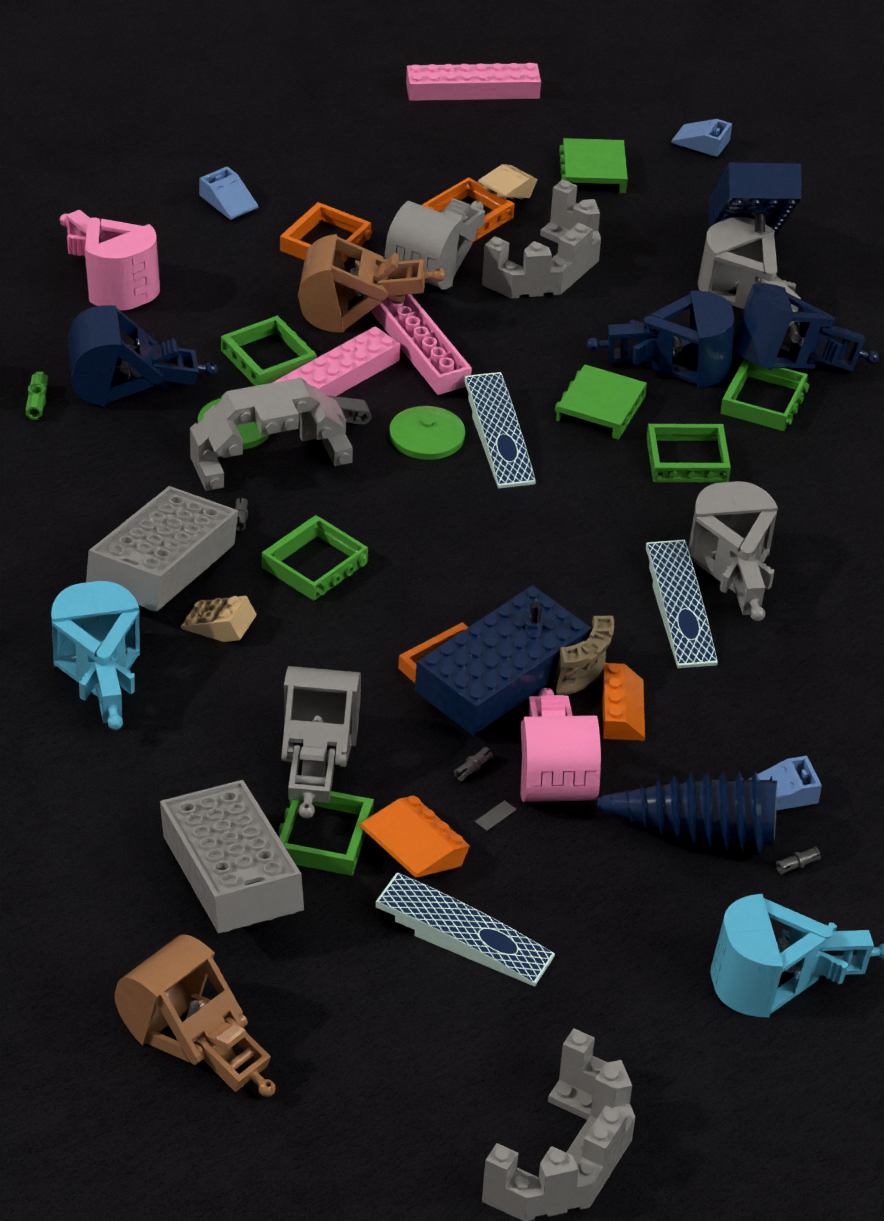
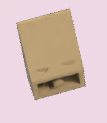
M502 164L479 179L478 182L483 185L484 189L497 192L496 195L506 199L508 197L514 199L516 197L522 200L523 198L531 197L538 179L512 165Z
M247 596L216 598L206 601L200 600L195 603L189 615L186 616L181 629L222 642L241 640L257 614Z

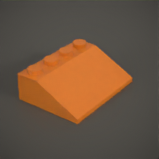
M415 796L397 799L360 824V827L415 878L461 867L470 847L460 835L456 834L447 823L437 817L432 810L428 809Z

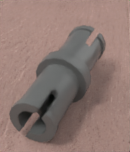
M238 498L235 502V510H238L236 530L240 531L241 526L243 531L246 528V519L248 518V501L245 498H241L240 503V498Z
M483 747L474 756H469L464 764L454 770L455 777L462 772L463 774L457 779L464 781L473 772H478L484 763L493 758L492 752L484 756L490 749Z
M812 847L801 853L795 852L792 856L777 861V870L780 874H784L796 868L802 869L806 864L820 860V852L817 847Z

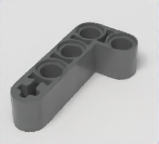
M326 395L337 401L346 418V423L366 424L371 420L372 415L366 401ZM299 413V426H298V430H299V431H300V413Z

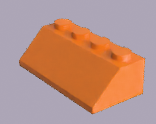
M604 663L602 678L603 739L645 741L643 679L625 664Z

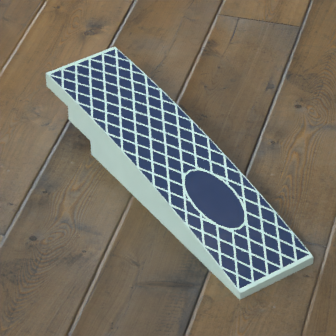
M501 372L465 376L464 382L469 393L468 400L472 408V418L498 489L536 484L522 432Z
M685 540L647 542L646 551L650 561L649 569L653 579L652 587L677 668L717 665L718 662L707 615Z
M399 873L395 874L376 901V908L395 915V922L414 929L416 937L534 987L555 957V953L496 919Z

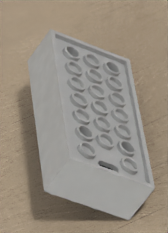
M168 486L89 550L86 582L109 581L117 583L131 592L139 607H146L148 610L157 612L235 544L238 510Z
M243 780L160 801L163 836L218 933L228 932L244 926H252L255 923L304 910L301 872Z

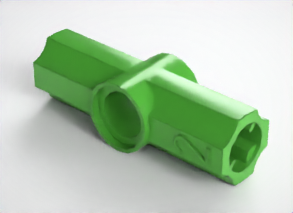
M36 372L32 375L31 384L28 387L26 416L30 417L31 420H38L42 416L43 408L46 404L48 376L43 372Z

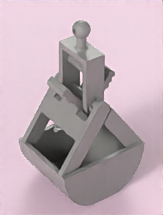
M452 198L447 208L442 212H438L407 201L397 212L389 228L385 258L393 256V253H397L400 256L399 261L424 259L426 272H433L437 268H442L446 273L443 281L427 279L425 283L440 289L450 288L453 285L454 275L477 236V229L484 225L485 211L483 210L482 202L476 200L470 205Z
M733 217L718 222L709 228L698 278V288L700 291L718 294L726 298L732 306L742 309L745 306L752 285L755 283H768L785 287L787 293L801 299L795 293V283L787 282L786 280L782 281L776 275L775 231L765 224V232L757 233L755 232V219ZM737 289L736 294L729 293V291ZM791 304L793 312H798V307ZM791 321L789 326L791 324H800V322Z
M741 481L715 483L704 488L697 497L688 548L691 561L721 582L720 590L726 593L730 588L736 593L742 615H751L754 621H761L765 617V611L762 608L765 588L770 589L772 587L774 569H770V566H766L763 563L770 552L778 507L765 490L754 484Z
M288 666L284 682V735L281 761L292 762L288 799L304 801L299 807V814L303 818H310L314 815L315 808L312 802H330L334 765L346 767L351 746H356L360 711L361 672ZM293 743H303V747L301 748L300 745H295ZM327 746H336V749L330 748V750H327ZM300 760H303V762H302V773H301V775H297V774H298V768H299V761H300Z

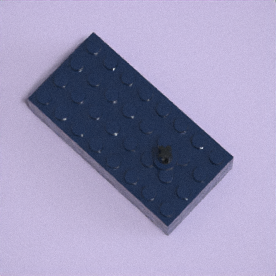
M729 163L709 197V228L729 218L746 217L755 219V232H765L766 224L775 231L774 235L778 233L801 200V164Z
M532 585L419 659L416 665L414 691L474 736L528 699L529 696H532L554 681L560 658V648L586 641L590 636L592 628Z

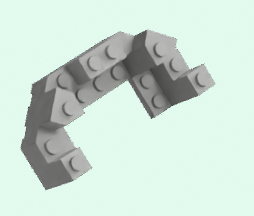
M561 180L553 187L550 222L541 229L540 236L559 243L558 253L552 258L549 247L534 241L524 249L522 267L508 260L509 242L494 236L484 245L482 285L510 298H519V295L528 294L529 297L544 296V293L553 292V295H561L599 261L601 237L598 231L600 212L595 199L582 200L577 204V185Z
M302 378L227 391L222 396V400L217 405H213L203 415L204 418L198 424L195 423L190 428V457L205 491L224 488V472L217 458L243 454V439L236 425L255 422L261 436L298 429L300 413V438L302 441L321 439L334 466L352 463L353 447L346 436V418L335 399L329 398L324 392L315 386L312 387Z
M573 1028L563 1043L559 1081L548 1096L549 1103L587 1119L568 1151L564 1152L551 1146L540 1163L539 1177L517 1168L518 1152L496 1143L485 1160L482 1202L522 1221L535 1220V1216L545 1214L553 1216L567 1213V1209L576 1207L585 1209L592 1205L631 1143L635 1123V1115L630 1105L632 1084L622 1060L606 1062L593 1056L594 1037Z

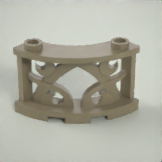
M593 616V629L586 641L560 648V658L553 681L556 695H567L581 691L590 686L600 676L606 660V649L611 642L614 632L613 616Z

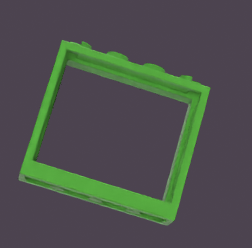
M278 316L221 336V351L255 386L272 383L317 358L315 351L311 350L306 342L302 341L296 332L292 331L286 322L282 321ZM277 333L299 357L262 370L240 346Z
M744 359L722 399L720 414L785 431L787 425L792 423L793 414H796L798 411V403H802L804 393L808 391V374L783 367H773L770 370ZM752 377L795 389L796 391L785 413L737 401L736 399L747 378Z
M648 424L647 444L653 482H729L731 466L723 424ZM657 441H718L722 463H660Z
M317 515L262 552L263 569L313 601L324 595L332 587L337 586L342 580L351 576L353 572L365 566L368 562L367 546ZM318 536L350 557L313 582L281 561Z
M331 791L329 803L312 802L313 806L359 815L346 855L287 843L299 807L304 802L301 800H290L291 806L286 808L284 815L285 823L280 824L279 839L294 863L299 866L353 876L367 834L360 827V824L373 816L374 799Z

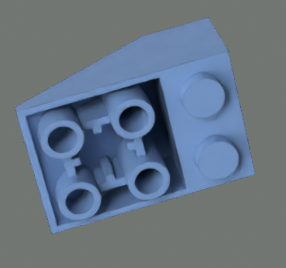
M713 119L684 124L671 143L718 157L730 141L732 123Z
M224 167L199 178V195L230 220L258 208V204L238 174L229 167Z
M807 756L786 759L758 774L760 780H769L771 776L773 780H777V810L819 803L822 785Z

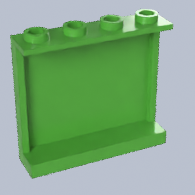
M563 138V145H560L559 148L561 180L569 181L570 183L619 184V193H626L627 168L624 140Z
M584 365L581 371H577L575 380L570 382L568 391H564L562 400L557 402L555 412L557 413L556 421H559L563 414H567L613 428L612 438L620 439L645 398L647 383Z

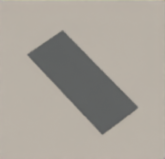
M504 800L475 822L487 831L517 809Z

